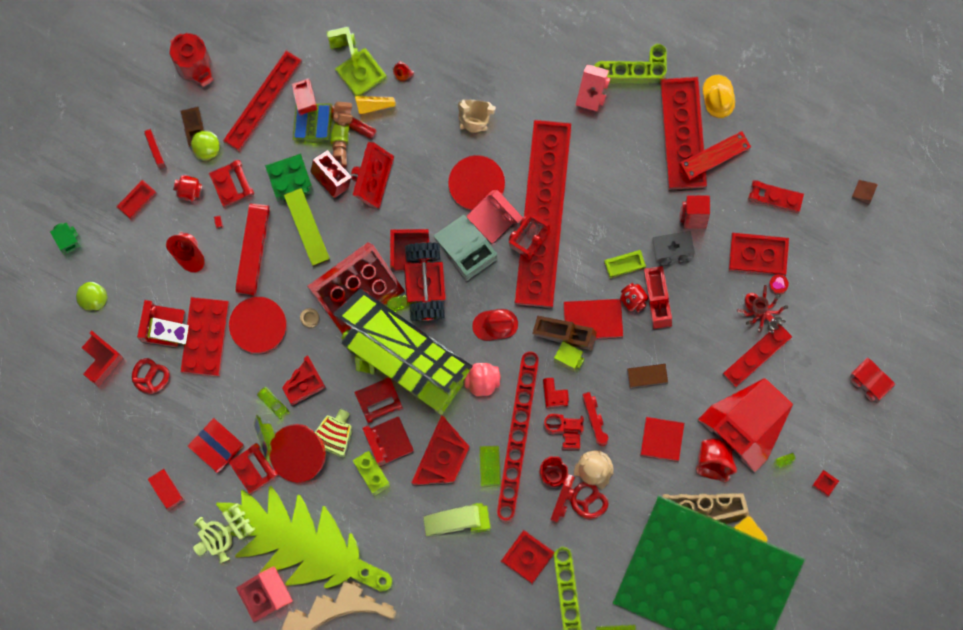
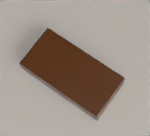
M666 363L627 368L630 388L668 384Z

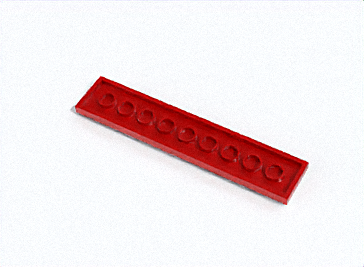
M534 120L524 216H528L532 212L549 223L551 231L530 261L520 254L515 305L553 308L572 123ZM533 224L522 239L521 246L526 249L540 228Z

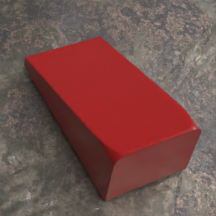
M165 469L148 478L167 511L185 501Z

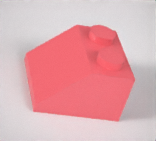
M275 567L259 573L236 587L253 622L292 602Z

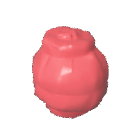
M489 363L473 364L472 369L463 380L465 388L469 389L475 396L491 395L500 386L501 376L499 368Z

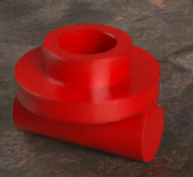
M401 61L393 67L394 76L400 81H405L414 75V72Z

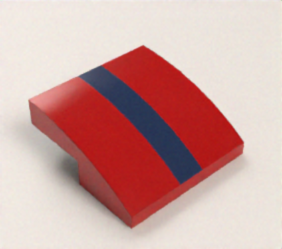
M213 418L192 440L188 447L218 474L244 444Z

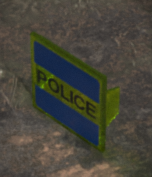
M316 103L318 110L299 115L296 104L293 140H329L332 103Z
M256 415L254 427L267 460L271 452L270 442L275 437L272 425L262 423L261 417Z

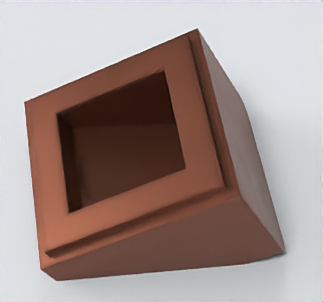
M859 180L852 198L870 204L878 184Z

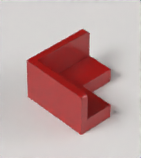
M390 229V268L392 272H404V264L409 263L406 262L405 246L415 243H428L429 229Z
M91 330L89 333L91 337L81 348L94 358L95 361L83 375L99 387L124 358Z

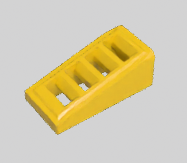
M355 96L359 114L396 105L394 97Z

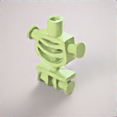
M238 503L228 509L229 512L232 511L235 517L232 518L228 511L222 513L229 523L226 526L218 521H211L206 524L203 521V517H200L194 523V526H198L201 529L198 535L202 541L193 547L198 556L209 550L211 555H218L219 564L230 560L225 554V551L232 546L230 532L234 531L240 540L255 531V528H252L249 524L250 520H244L243 516L245 513L240 511ZM240 520L241 523L237 525L236 521ZM213 525H216V526L220 527L221 530L218 531L217 529H215V528L212 527V526H213ZM241 528H243V530L245 531V534H244V535H243L242 531L240 530Z

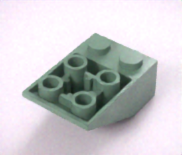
M465 214L434 235L436 241L466 281L498 260L495 250L472 222L467 219Z

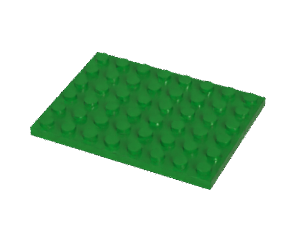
M658 495L613 604L672 630H775L805 562V558Z

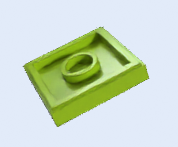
M366 48L358 52L360 59H356L358 66L354 67L351 57L335 68L337 74L354 96L364 95L387 79V75Z

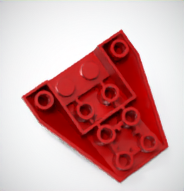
M764 378L711 405L698 421L711 433L714 431L741 456L740 460L755 473L768 460L793 403Z

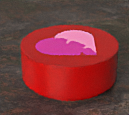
M780 274L774 275L769 282L771 292L777 295L785 293L789 286L788 279Z

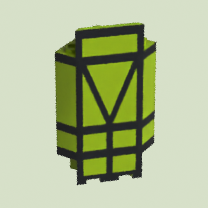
M361 288L334 313L336 317L352 327L350 331L346 330L341 337L343 340L341 344L350 353L353 351L412 392L413 395L432 407L435 412L443 415L464 385L463 380L473 367L471 364Z

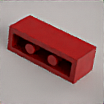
M687 195L686 200L682 201L680 211V223H683V229H706L710 217V195Z

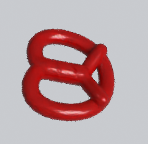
M143 358L133 368L132 382L141 392L153 394L165 387L169 380V370L163 365L156 364L150 358ZM143 364H149L151 367L145 378H138L140 367ZM160 370L164 374L163 379L154 387L151 381L156 372ZM140 383H145L147 387H144Z
M581 482L574 488L570 499L573 510L585 519L600 517L606 512L609 505L608 499L599 492L597 486L586 482ZM584 487L592 489L593 492L584 500L576 499L577 494ZM599 498L603 502L602 507L594 513H589L588 506Z

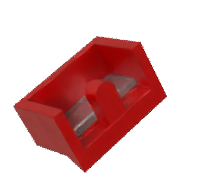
M532 212L521 219L520 227L517 231H513L508 239L510 247L529 261L551 231L549 223Z

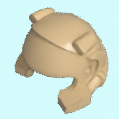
M469 99L460 101L458 103L460 128L462 130L465 128L475 133L486 131L488 129L489 115L495 113V106L490 102Z
M600 450L584 453L580 456V460L574 468V476L581 477L588 484L597 485L600 490L609 484V479L613 475L611 459Z

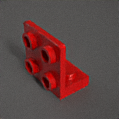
M144 300L137 335L140 342L178 347V343L149 338L150 319L157 318L183 324L185 311L156 306L152 301Z
M399 416L370 428V425L362 428L379 466L414 451Z

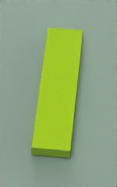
M302 188L285 194L284 197L312 266L329 260V255Z

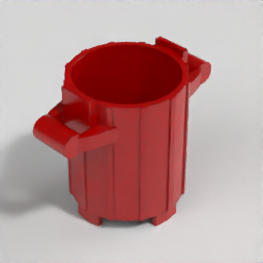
M185 33L179 34L170 40L169 54L178 74L184 79L196 81L202 87L214 81L210 71L211 59L204 41L199 36Z

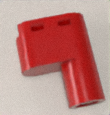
M554 378L543 379L546 408L567 407L569 402L568 390H555Z

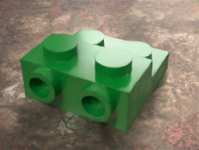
M301 154L265 165L277 202H286L284 195L302 188L304 195L309 194L313 190Z

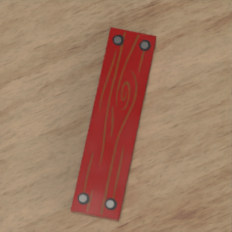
M740 131L680 162L678 165L688 181L750 149L751 145L743 131Z

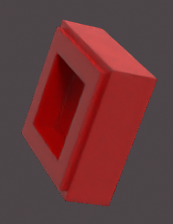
M823 470L812 487L826 497H829L839 480Z

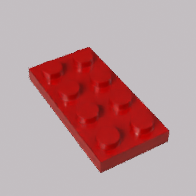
M191 297L187 321L189 326L186 344H184L181 373L220 376L229 301Z

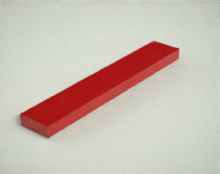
M287 50L284 52L224 138L223 142L240 152L302 63L300 58Z

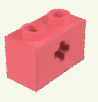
M591 65L586 66L576 106L598 111L599 106L604 105L606 95L603 94L604 88L608 89L610 78L607 77L608 70Z

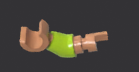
M336 102L333 109V120L335 122L331 132L330 144L334 150L333 157L340 161V165L345 169L347 168V153L345 150L348 145L349 124L353 118L350 115L352 103Z

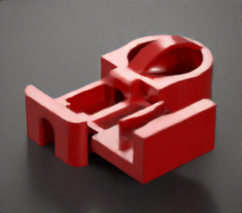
M555 413L547 415L543 424L544 429L552 435L563 434L565 442H563L562 450H580V435L584 431V417L581 416L580 419L564 418V415ZM550 418H555L560 424H547L546 421Z

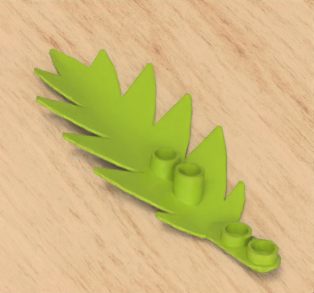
M269 486L267 513L254 497L241 490L242 505L239 504L238 508L241 512L244 511V520L249 519L250 526L255 528V531L247 536L256 537L235 555L236 558L250 557L278 549L260 573L272 567H275L277 571L303 561L285 582L286 586L305 584L334 575L324 585V588L339 585L349 577L378 591H386L391 587L392 578L387 572L358 559L359 549L352 533L348 535V545L346 547L345 540L335 520L325 506L321 510L316 535L314 523L301 495H297L291 523L280 497L272 486ZM216 503V506L222 513L224 511L229 512L228 509L235 505V503ZM230 511L229 513L232 518L235 517L232 511ZM240 520L236 521L237 525L241 523ZM241 528L240 530L242 531V533H243V535H244V534H245V531L243 530V528ZM234 531L230 532L231 536H237ZM362 569L368 570L367 576H362ZM381 577L385 578L386 583L384 585L379 584V579Z

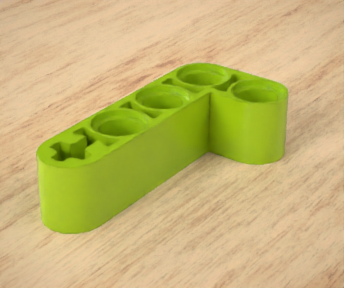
M655 44L650 48L649 62L599 61L595 63L594 67L609 71L607 76L610 78L609 83L658 84L666 76L667 51L662 44ZM660 52L663 56L657 58L653 53ZM621 69L625 73L623 75H618L615 71ZM639 69L642 70L644 74L636 75L634 71ZM660 70L663 74L657 76L653 71Z

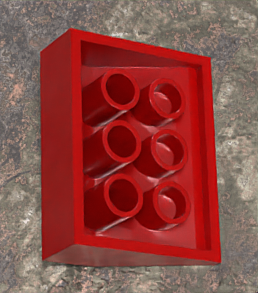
M367 242L307 286L342 335L346 330L350 331L352 327L336 317L334 313L360 288L384 305L405 291L375 246L370 242Z

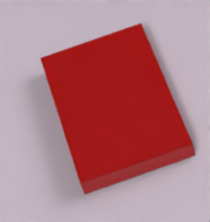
M732 232L729 271L786 276L789 238Z
M620 299L564 302V321L593 328L597 332L596 339L623 338Z

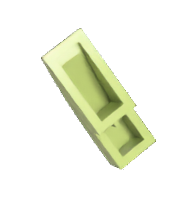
M475 505L455 508L423 517L426 536L481 526L478 506Z

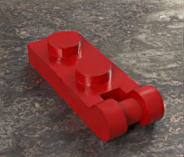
M757 180L752 181V192L749 193L748 200L795 213L800 212L804 197L803 193L764 184ZM760 190L765 191L764 196L759 195Z
M590 392L582 394V399L598 446L604 447L607 445L609 438L601 428L604 423L601 414L597 415L595 409L598 407L595 396L591 397Z

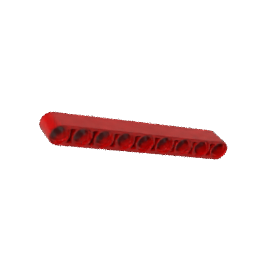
M532 351L524 353L521 358L497 508L498 519L503 523L511 522L516 511L539 366V358ZM533 358L535 364L528 366L525 364V360ZM528 376L533 381L531 384L526 385L522 382V379ZM526 395L530 400L527 403H521L519 397ZM524 414L527 418L524 422H518L516 416ZM521 433L524 437L521 441H515L513 435ZM516 451L521 456L518 460H512L510 454ZM513 470L518 475L515 479H509L507 473ZM510 489L515 494L512 498H506L503 495L504 492ZM505 508L512 512L508 518H504L500 514Z

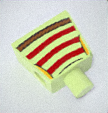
M339 409L336 418L327 415L315 433L321 437L326 451L345 459L353 428L346 423L350 413Z

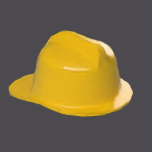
M713 75L705 80L703 95L707 111L716 118L729 116L735 108V97L731 82L722 75Z

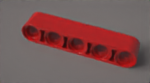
M253 203L249 205L236 281V293L256 295L269 219V205Z

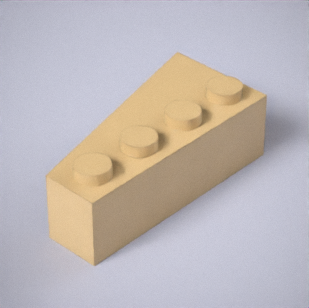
M662 494V497L724 524L745 519L749 514L744 494Z

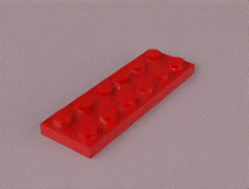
M698 77L661 79L669 190L707 188L706 172L687 181L678 165L680 162L704 151Z

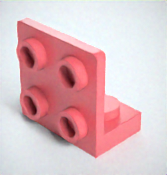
M492 190L466 216L490 243H494L513 223H519L523 218L498 190Z

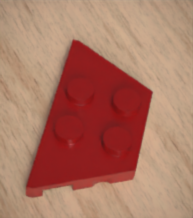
M441 415L414 475L411 482L413 485L454 483L470 449V446L443 415Z

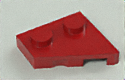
M308 355L303 359L304 362L293 372L291 379L287 380L282 387L291 406L326 388Z
M568 474L550 520L558 522L560 517L564 518L568 508L564 505L567 499H571L574 489L571 488L575 479L574 476Z

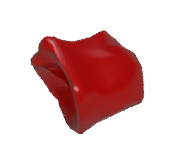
M717 438L701 441L696 466L697 474L726 483L730 480V475L737 472L732 456L733 450L725 442Z

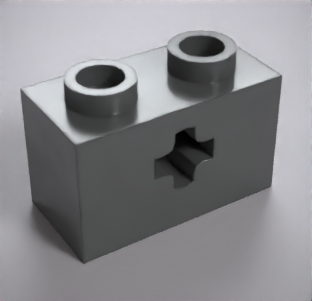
M691 231L652 238L656 264L668 265L674 260L685 262L694 257L695 251ZM671 246H674V248L677 249L676 252H673V250L670 249Z

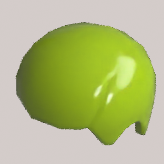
M201 131L195 134L191 141L193 155L201 161L214 159L220 150L217 136L210 131Z
M86 282L78 288L76 301L82 309L98 311L106 304L108 296L106 290L98 283Z

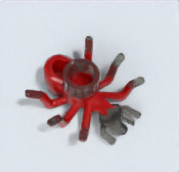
M764 285L763 297H759L755 293H748L745 296L744 305L751 312H746L744 309H737V312L743 313L746 317L756 316L752 321L748 320L746 325H754L761 317L759 332L763 330L764 320H768L767 330L773 334V330H778V325L782 326V322L786 323V321L781 317L772 316L771 314H781L783 310L788 309V305L782 306L778 311H770L769 309L776 305L781 295L778 294L769 305L766 299L767 285Z

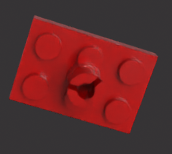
M374 142L367 143L361 167L355 166L351 171V174L358 175L351 177L356 182L353 196L370 207L379 209L394 156Z

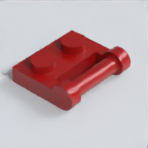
M235 160L229 165L209 173L223 208L252 197L255 194L247 182L240 160ZM235 171L243 189L242 193L238 194L229 172Z
M390 377L354 392L367 423H371L373 419L396 409L398 411L403 409ZM393 398V403L369 413L368 408Z
M258 443L253 444L246 451L229 461V464L250 495L279 475L276 470L272 469L260 451L261 447ZM254 454L267 475L264 478L261 477L249 459L251 455Z

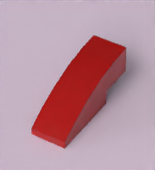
M663 266L645 268L644 275L653 329L672 327V315Z

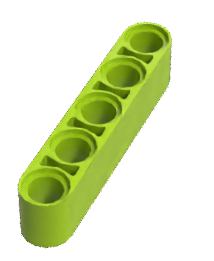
M560 547L554 553V564L563 630H582L572 554L568 548ZM560 552H565L568 555V560L561 562L558 560L557 555ZM564 571L569 572L571 578L568 581H563L560 579V574ZM565 591H570L574 597L572 600L566 601L563 599L562 594ZM572 610L576 613V618L574 620H567L565 613Z

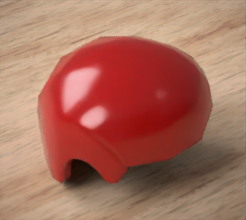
M550 456L544 459L539 468L541 481L548 487H560L568 478V466L562 462L560 457Z

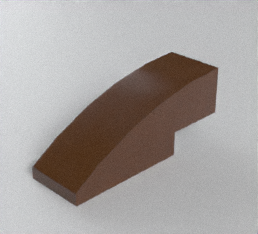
M537 315L532 334L562 343L563 341L574 347L592 350L597 332L593 328L575 325L573 322Z

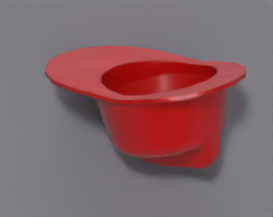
M180 232L178 235L170 236L167 239L166 248L183 269L194 273L203 269L205 259L202 252L198 249V242L193 235Z
M508 309L489 310L479 313L475 317L472 329L474 334L484 341L505 339L516 333L518 320L516 315Z

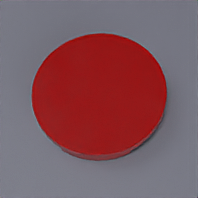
M473 155L463 158L456 163L450 172L448 179L450 195L457 205L472 211L492 190H498L503 195L505 189L503 171L494 160L485 156Z
M251 297L240 302L231 313L229 319V331L233 341L241 349L252 354H263L272 351L286 334L287 322L283 310L276 302L265 297Z
M292 424L280 429L273 436L269 446V458L274 470L282 478L299 483L314 478L320 472L325 463L326 451L321 437L308 428V426Z

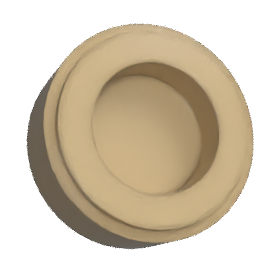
M307 308L301 313L300 320L306 328H314L319 324L320 316L315 309Z

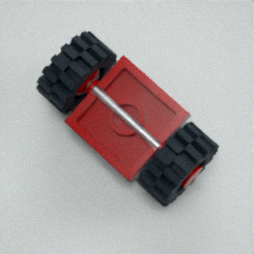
M423 242L406 245V262H409L404 264L406 303L420 302L409 305L410 321L444 319V303L436 302L446 300L443 262H432L441 259L439 243Z

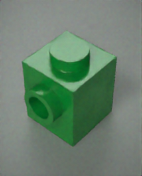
M67 222L57 224L50 231L63 255L80 247L76 239L79 236L74 226L70 227Z

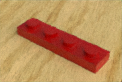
M778 323L723 372L722 375L736 389L792 338L791 334Z

